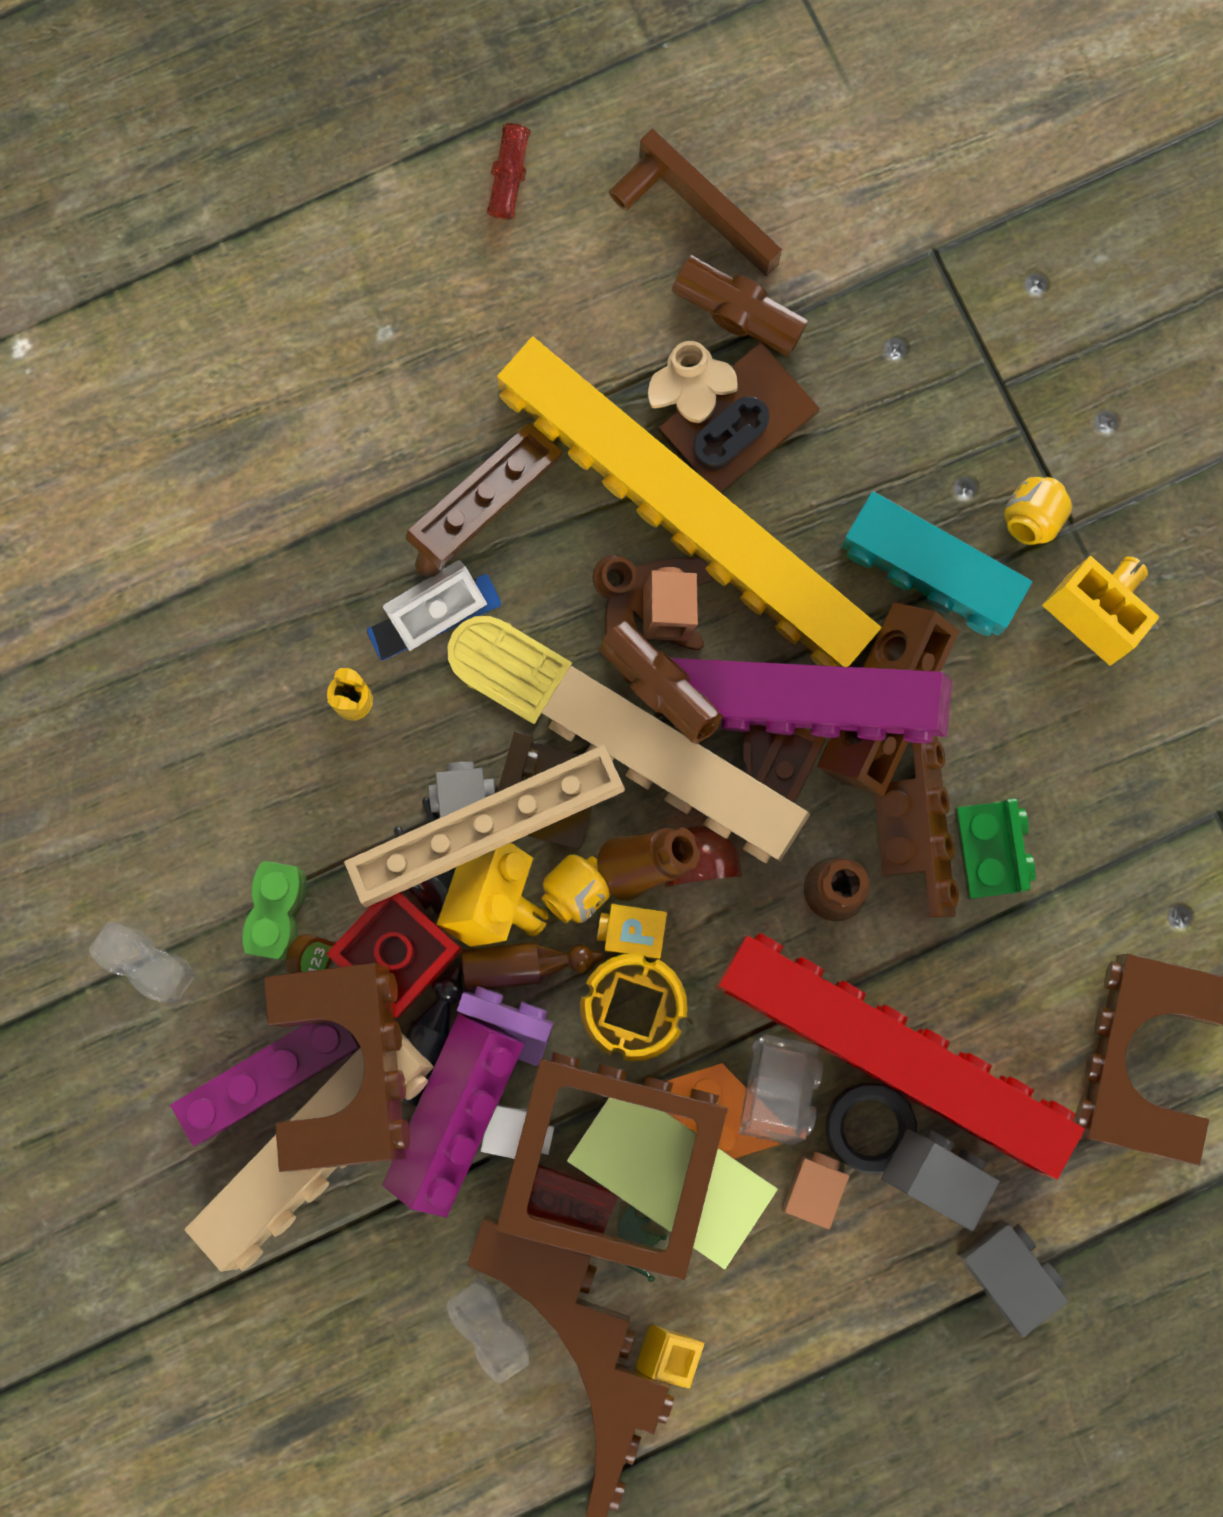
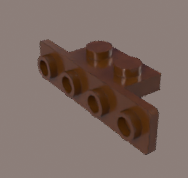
M933 736L932 743L912 742L916 779L890 782L884 796L874 795L882 876L925 872L930 917L947 918L956 916L955 906L959 902V889L956 881L952 879L951 860L954 857L955 849L953 838L947 830L946 814L950 809V799L946 788L943 787L941 768L945 765V752L943 745L938 741V736Z

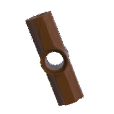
M692 255L685 261L672 286L673 293L709 312L712 319L723 329L738 336L748 334L787 357L796 347L808 323L807 319L769 299L767 292L754 281L742 276H734L732 278Z
M626 621L613 627L604 636L599 651L617 667L618 671L623 673L632 682L630 688L648 706L660 714L662 712L696 745L714 733L724 715L704 694L699 692L690 683L691 677L663 651L659 652Z

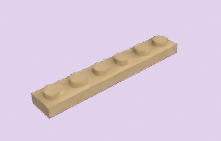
M604 744L344 861L359 900L366 908L625 791V788Z

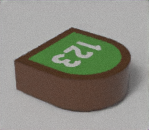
M312 934L299 936L293 941L287 952L286 967L288 973L328 969L331 958L326 953L336 943Z

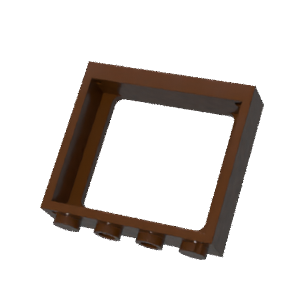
M553 1052L551 1061L540 1059L496 1231L685 1281L728 1110L726 1106L718 1105L720 1095L693 1088L690 1097L672 1093L673 1083L645 1076L643 1085L626 1081L627 1071L599 1064L597 1073L579 1068L581 1059ZM561 1087H572L690 1118L696 1122L697 1132L669 1243L665 1250L527 1213V1206L556 1094Z

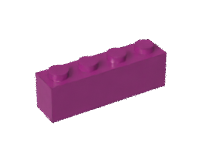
M458 1013L409 1123L410 1146L405 1149L406 1159L392 1161L382 1183L385 1189L412 1210L445 1218L448 1217L524 1043L492 1023Z
M336 1022L302 1025L170 1104V1107L192 1146L204 1144L357 1052L360 1045L349 1030Z

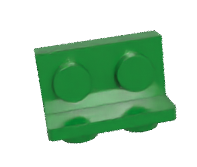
M1017 798L1006 799L1002 802L955 808L968 900L1029 891L1031 889L1030 881H1035L1036 878L1035 863L1031 853L1025 854L1023 836L1028 835L1029 825L1025 808H1018Z

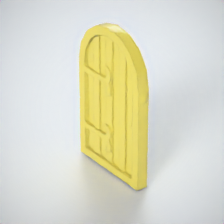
M475 616L462 622L452 633L448 643V661L454 674L467 684L469 688L477 690L534 726L567 670L572 666V662L512 627L511 624L491 616Z

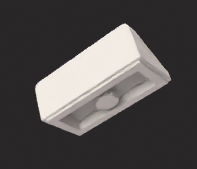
M458 560L442 569L436 576L429 577L383 605V609L407 648L411 651L484 607L487 603L465 565Z

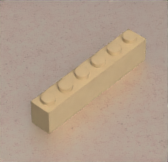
M573 666L569 667L541 712L552 719L548 726L549 729L570 742L575 735L591 743L586 752L605 744L612 761L615 758L629 767L625 775L626 777L647 790L650 789L653 783L668 791L664 799L666 802L687 815L692 807L708 816L703 825L726 839L731 832H734L747 841L743 850L766 864L771 856L780 862L782 861L810 816L808 811L701 745L692 743L685 735Z
M401 1032L402 1046L399 1051H396L398 1070H402L405 1077V1099L408 1101L420 1093L427 1085L428 1080L425 1076L434 1066ZM361 1047L290 1121L327 1117L341 1111L351 1103L357 1095L364 1077V1057ZM275 1135L184 1230L221 1272L239 1268L243 1271L262 1255L263 1250L260 1246L272 1234L276 1237L291 1226L296 1219L293 1212L305 1200L309 1203L324 1192L329 1185L326 1178L337 1167L279 1172Z

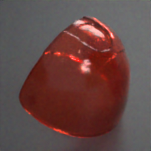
M706 826L687 828L695 836L696 846L700 851L699 862L696 868L688 870L682 877L665 882L664 887L719 878L742 877L741 862L736 847L729 838L722 837Z

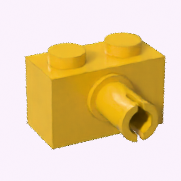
M1090 555L1063 579L1042 606L1111 666L1139 644L1159 619V616L1133 594L1137 586L1148 576V570L1144 564L1140 566L1136 573L1130 574L1140 562L1139 559L1130 556L1125 557L1119 567L1111 574Z
M508 843L457 866L437 926L470 947L506 941L512 923L529 936L538 935L545 928L546 923L536 917L548 920V912L521 896L533 857L514 844Z

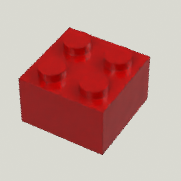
M399 892L371 905L326 955L339 967L371 963L389 966L390 973L394 974L398 987L397 1001L392 1002L393 1016L401 1019L463 949L405 895Z

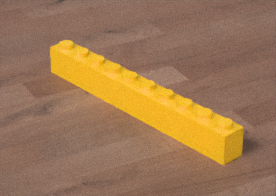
M532 336L497 375L498 386L502 391L499 397L506 405L517 413L522 409L535 419L534 427L548 440L553 442L558 438L570 448L567 453L575 463L585 470L593 467L604 477L602 483L612 494L620 499L626 495L639 507L636 511L643 520L654 528L661 524L674 535L671 541L680 551L689 557H692L695 553L701 559L708 562L709 564L705 569L717 582L724 586L730 582L743 593L740 597L742 602L756 614L761 615L763 612H766L778 623L775 628L786 640L795 645L800 641L813 652L810 658L816 665L850 667L877 636L882 628L535 337Z

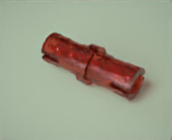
M507 123L502 127L503 133L498 159L492 163L490 173L494 176L486 212L495 218L511 220L515 218L516 214L515 208L520 182L526 179L527 170L523 165L531 131L523 125Z

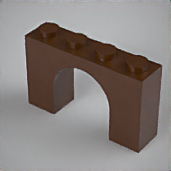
M1128 953L1117 955L1116 962L1110 961L1106 970L1104 988L1110 989L1106 1008L1100 1007L1096 1016L1094 1032L1100 1035L1096 1053L1091 1052L1086 1063L1085 1080L1090 1081L1087 1098H1081L1078 1103L1075 1123L1085 1128L1081 1136L1083 1138L1200 1166L1209 1119L1162 1108L1144 1099L1133 1087L1128 1077L1126 1050L1134 1032L1144 1022L1158 1015L1166 1014L1213 1026H1223V976Z
M371 963L264 977L268 1025L293 1027L336 1022L349 1030L358 1041L363 1053L365 1068L363 1081L357 1095L341 1111L327 1117L275 1123L279 1172L304 1171L406 1159L405 1149L410 1146V1129L407 1120L402 1119L401 1099H404L406 1096V1081L402 1070H398L396 1053L402 1046V1034L398 1022H394L392 1002L397 1001L398 987L394 974L390 973L389 966Z

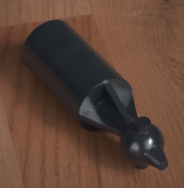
M455 968L447 977L439 981H433L432 988L435 989L438 999L416 1021L412 1020L405 1036L434 1067L449 1036L450 1004L461 1000L464 993L461 984L462 970ZM433 1069L425 1076L427 1080H429ZM425 1087L414 1098L408 1101L405 1098L402 1100L417 1106Z

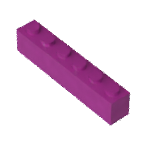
M672 658L691 677L690 683L699 692L704 694L724 715L720 720L724 730L749 732L750 725L766 726V732L793 735L794 728H811L812 735L829 738L839 737L840 730L857 731V737L866 740H885L886 733L904 734L903 740L913 743H932L933 736L947 737L952 680L943 672Z

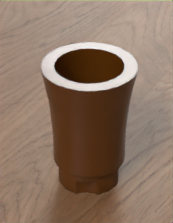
M683 827L676 829L663 828L637 836L615 837L606 841L600 849L597 861L598 872L603 876L611 895L620 900H633L646 891L665 882L678 879L688 870L696 868L700 859V851L696 846L695 836Z
M840 857L826 858L815 864L806 876L804 883L806 902L811 910L823 919L829 921L850 919L863 908L867 900L870 888L869 877L866 870L854 860ZM837 878L844 879L848 884V891L845 895H842L840 891L834 892L832 889V883Z

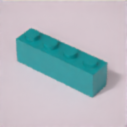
M874 491L871 492L841 548L848 551L847 557L854 563L868 569L872 565L888 574L886 579L896 587L905 591H910L911 588H914L928 596L926 602L929 605L947 614L951 610L967 619L966 625L985 636H990L991 633L999 636L1007 628L1033 582Z

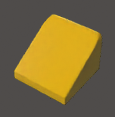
M651 1324L648 1327L636 1363V1369L651 1379L690 1389L705 1343Z

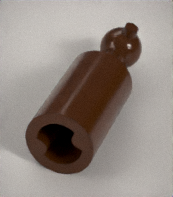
M537 942L463 949L462 959L466 991H475L477 986L494 989L541 984V980L566 967H570L576 972L584 973L593 964L604 960L603 952L591 950L583 944H577L568 953L537 945Z

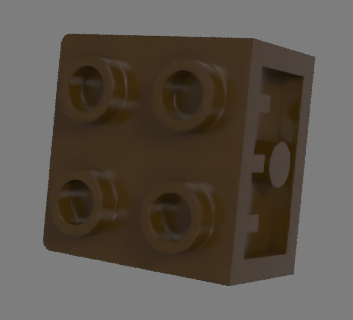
M514 731L497 792L579 755L535 743L532 736ZM593 806L526 836L579 850L582 847Z

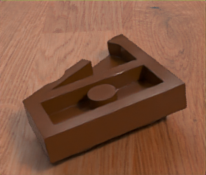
M750 725L749 732H744V773L796 803L826 742V738L812 735L811 731L805 728H794L793 735H781L766 732V726Z

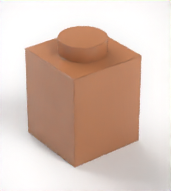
M663 567L657 571L651 570L643 586V637L645 639L688 641L698 625L697 573H685L677 567Z
M814 1152L812 1160L800 1156L781 1209L785 1213L830 1230L849 1178L848 1174L839 1171L841 1161L818 1152Z

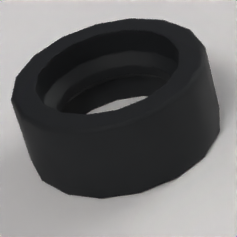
M860 1083L846 1088L833 1100L826 1115L825 1134L831 1150L844 1164L862 1173L885 1172L907 1129L917 1133V1120L911 1105L898 1091L883 1084ZM864 1100H878L888 1105L895 1113L898 1121V1135L894 1144L886 1152L876 1156L862 1155L854 1151L847 1143L843 1133L844 1119L847 1112L856 1103Z

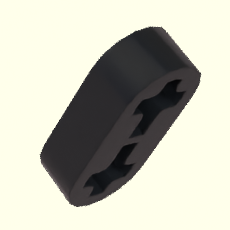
M752 396L742 397L706 425L698 433L694 443V457L698 464L704 469L711 471L721 470L759 440L766 432L770 418L769 410L765 403L759 398ZM743 410L746 414H751L754 411L758 413L757 427L753 428L750 424H747L736 432L733 428L740 422V411ZM725 435L729 437L722 447L723 456L719 457L715 453L709 456L704 454L707 446L705 441L707 439L716 443Z

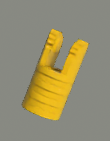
M340 668L335 672L334 679L327 689V702L340 717L346 720L356 721L364 718L373 706L371 690L354 670ZM353 687L361 698L356 703L347 697L341 696L342 692L349 694L350 688Z

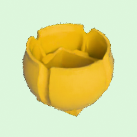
M638 953L622 954L607 960L590 975L586 982L590 991L587 996L581 997L580 1001L581 1020L585 1032L601 1051L608 1055L619 1052L625 1061H645L657 1057L668 1050L679 1038L682 1032L678 1027L679 1020L686 1018L688 1012L687 996L682 982L676 973L664 962L657 959L655 962L649 963L645 960L643 954ZM618 979L662 993L648 1037L604 1022Z

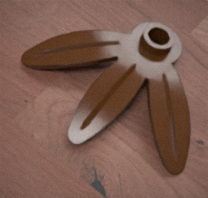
M610 555L601 559L593 570L592 579L597 592L602 597L608 599L605 611V634L624 621L630 623L637 630L632 612L643 622V586L651 570L657 571L663 567H677L685 573H697V586L715 580L705 569L709 563L700 558H672L646 563L635 568L628 559L620 555ZM609 571H614L619 575V586H613L608 582L607 574ZM696 628L688 641L668 640L673 644L692 650H701L704 647L703 638ZM618 671L626 683H632L623 673Z

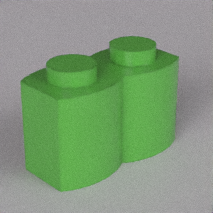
M263 861L260 864L252 882L251 893L254 908L249 913L243 928L242 941L245 954L286 961L289 947L298 936L295 915L300 910L306 895L307 885L304 870L296 866Z

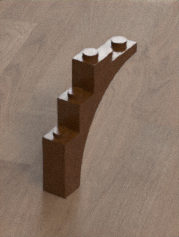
M485 1215L467 1266L503 1282L530 1302L557 1331L577 1364L590 1400L596 1436L595 1471L586 1506V1517H606L609 1509L617 1512L622 1500L626 1483L618 1480L624 1462L633 1464L641 1441V1436L634 1434L635 1429L654 1435L658 1422L666 1425L675 1397L667 1394L669 1390L668 1383L651 1379L634 1368L617 1363L618 1357L628 1358L636 1331L628 1329L630 1316L577 1298L579 1292L589 1293L597 1267L589 1264L590 1255L496 1231L498 1220Z

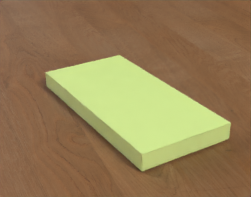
M609 1097L567 1161L671 1232L696 1132L666 1112ZM718 1148L693 1248L723 1269H726L778 1189Z

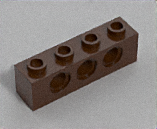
M893 602L863 668L941 672L959 630L935 611ZM840 730L839 737L830 738L817 767L842 784L884 796L908 741L903 740L904 734L886 733L885 740H866L858 738L857 731Z

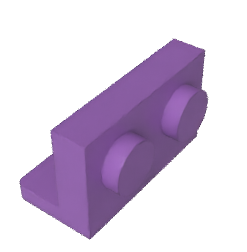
M477 986L475 993L466 991L462 994L457 1008L459 1013L492 1023L524 1043L518 1060L535 1066L539 1065L555 1022L545 1019L548 1011L521 1002L519 1009L501 1003L503 999L502 994Z

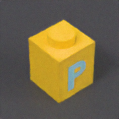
M611 904L610 914L601 913L597 941L606 942L605 952L638 953L643 954L648 959L660 960L667 912Z

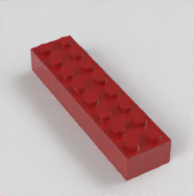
M758 933L754 939L747 935L740 941L715 988L885 1086L898 1091L904 1097L1038 1174L1058 1180L1085 1128L1073 1122L1077 1115L1076 1113L1053 1100L1050 1102L1041 1099L1040 1102L1031 1098L1034 1089L1011 1076L1007 1078L1000 1075L999 1079L989 1074L992 1065L969 1052L965 1054L959 1051L958 1055L947 1050L950 1041L927 1028L924 1030L918 1028L917 1032L905 1026L909 1018L885 1004L883 1006L877 1005L876 1009L863 1002L867 994L843 980L841 983L837 981L835 985L821 978L825 972L823 968L801 956L799 959L796 958L794 962L780 954L783 946L773 939Z

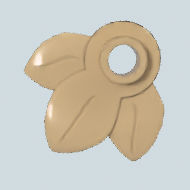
M695 341L682 342L670 354L668 366L652 376L648 389L649 403L652 408L676 404L678 411L685 419L701 423L714 412L716 394L725 395L737 391V376L728 363L712 359L710 352L702 344ZM690 364H694V365H695V366H693V367H685V366L690 365Z

